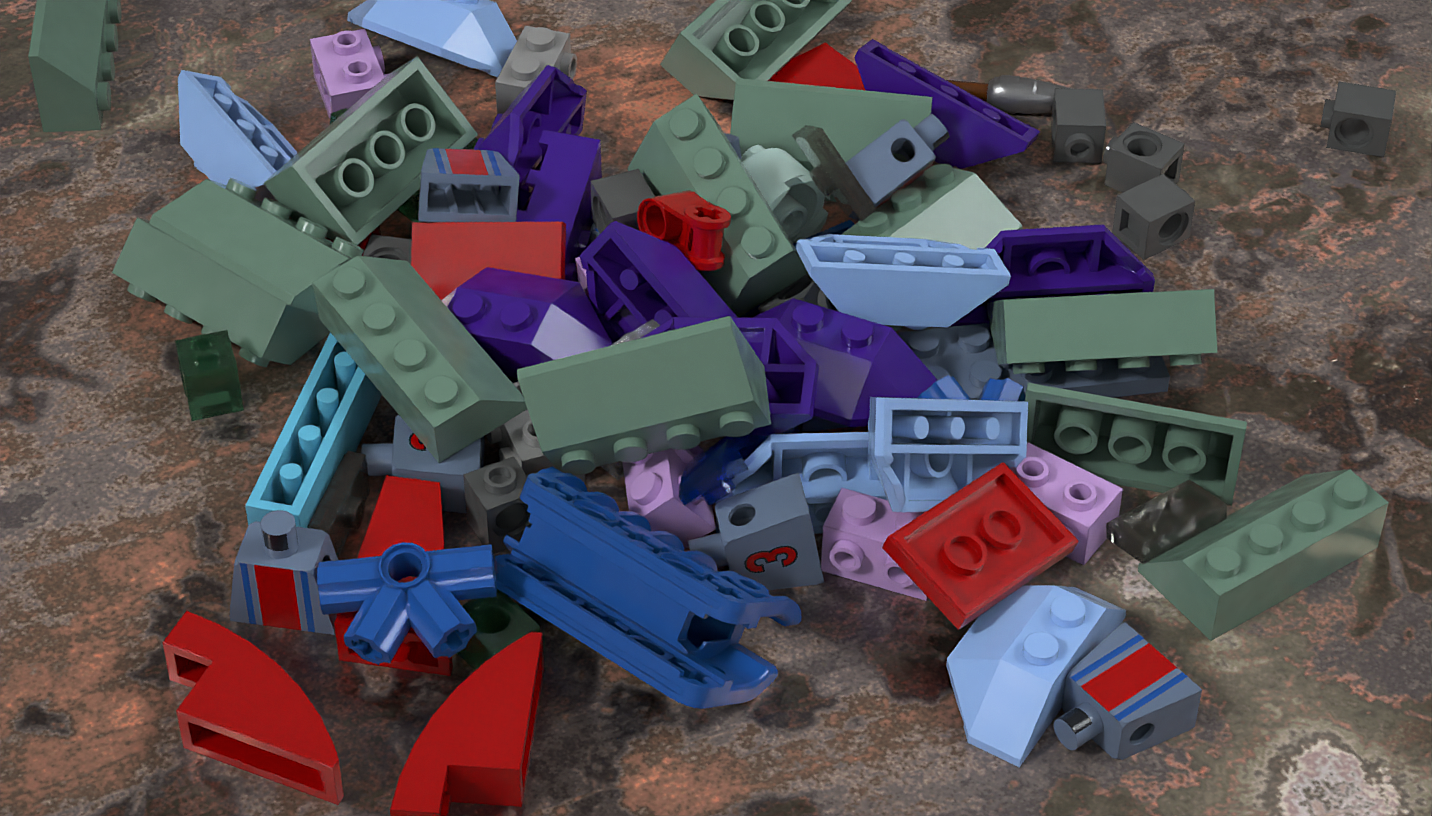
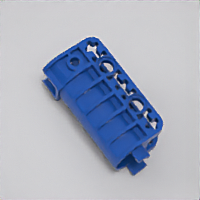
M553 466L542 469L537 473L528 474L520 494V499L528 505L527 512L531 513L528 521L532 525L525 527L520 542L506 534L503 542L511 554L497 555L494 559L498 590L664 695L689 707L706 709L745 703L756 698L777 678L778 670L776 666L740 645L739 641L744 629L756 628L762 617H769L783 626L798 625L801 622L802 616L800 607L795 601L786 596H771L769 590L761 583L744 577L737 572H717V566L712 557L701 551H684L683 543L677 536L667 531H652L649 521L636 512H619L618 504L613 498L602 492H588L585 483L573 474L563 473Z

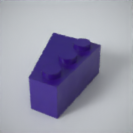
M543 130L539 140V146L542 148V165L540 171L532 169L529 171L526 186L534 189L526 210L517 209L516 222L562 221L566 223L565 280L578 282L575 258L580 257L581 253L590 245V230L593 224L591 181L602 178L601 140Z

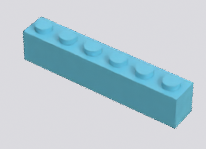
M331 332L245 505L248 525L255 521L261 522V519L271 511L283 510L294 516L296 527L320 530L382 396L380 391Z

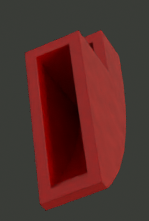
M186 610L162 642L169 679L192 688L176 710L183 748L339 805L344 797L339 758L320 714L302 688L277 662L251 642L218 623Z
M530 632L485 661L458 685L437 709L414 743L402 769L390 807L391 816H449L451 802L522 807L544 675L543 637L541 632Z

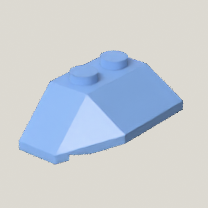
M366 0L348 12V22L464 66L487 72L489 75L497 78L517 42L497 3L491 0Z
M181 70L178 76L180 145L194 160V166L212 181L227 185L229 179L233 178L257 189L258 192L255 199L263 202L265 197L276 200L263 183L298 152L277 128L248 101L236 96L230 90L231 86L224 79L218 76Z
M827 234L811 239H798L796 250L809 276L839 312L881 325L904 326L913 330H924L927 327L948 328L1009 285L1011 277L995 249L979 247L975 250L961 244L930 239Z
M870 397L868 454L892 512H926L1002 462L1009 468L1017 467L1026 458L1028 402Z
M869 432L771 434L716 489L717 504L720 500L799 473L814 534L823 533V525L841 488L887 500V497L868 454ZM715 511V531L717 534L720 533V529Z
M1023 585L978 616L948 656L946 663L956 703L964 722L963 728L967 742L1020 768L1062 708L1065 680L1069 671L1122 623L1126 616V610L1076 587Z

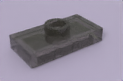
M805 125L792 135L814 167L809 174L815 185L825 196H829L832 193L847 217L863 221L875 212L874 204L822 128Z
M352 451L344 454L307 528L323 530L329 534L337 558L351 530H357L360 527L365 513V502L370 494L366 454Z
M1189 479L1107 522L1106 538L1144 564L1226 520L1227 504Z

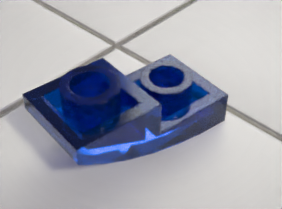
M752 433L740 437L725 436L690 460L684 469L679 485V498L684 506L703 498L709 506L737 489L732 480L748 470L741 453L757 443Z

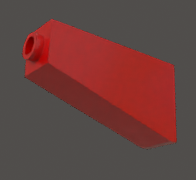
M386 475L357 558L382 556L389 547L402 542L414 543L421 546L425 551L445 549L440 482ZM405 577L398 582H410L417 577ZM358 611L337 613L334 625L339 661L451 676L453 669L452 656L450 658L447 656L434 658L412 628L408 631L391 663L383 662L377 665L362 659L354 650L347 647L344 642V634Z

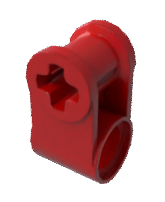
M690 190L647 198L640 203L637 211V223L641 232L677 246L697 270L714 271L724 266L725 255L721 251L724 228H727L731 222V214L726 209L711 204Z

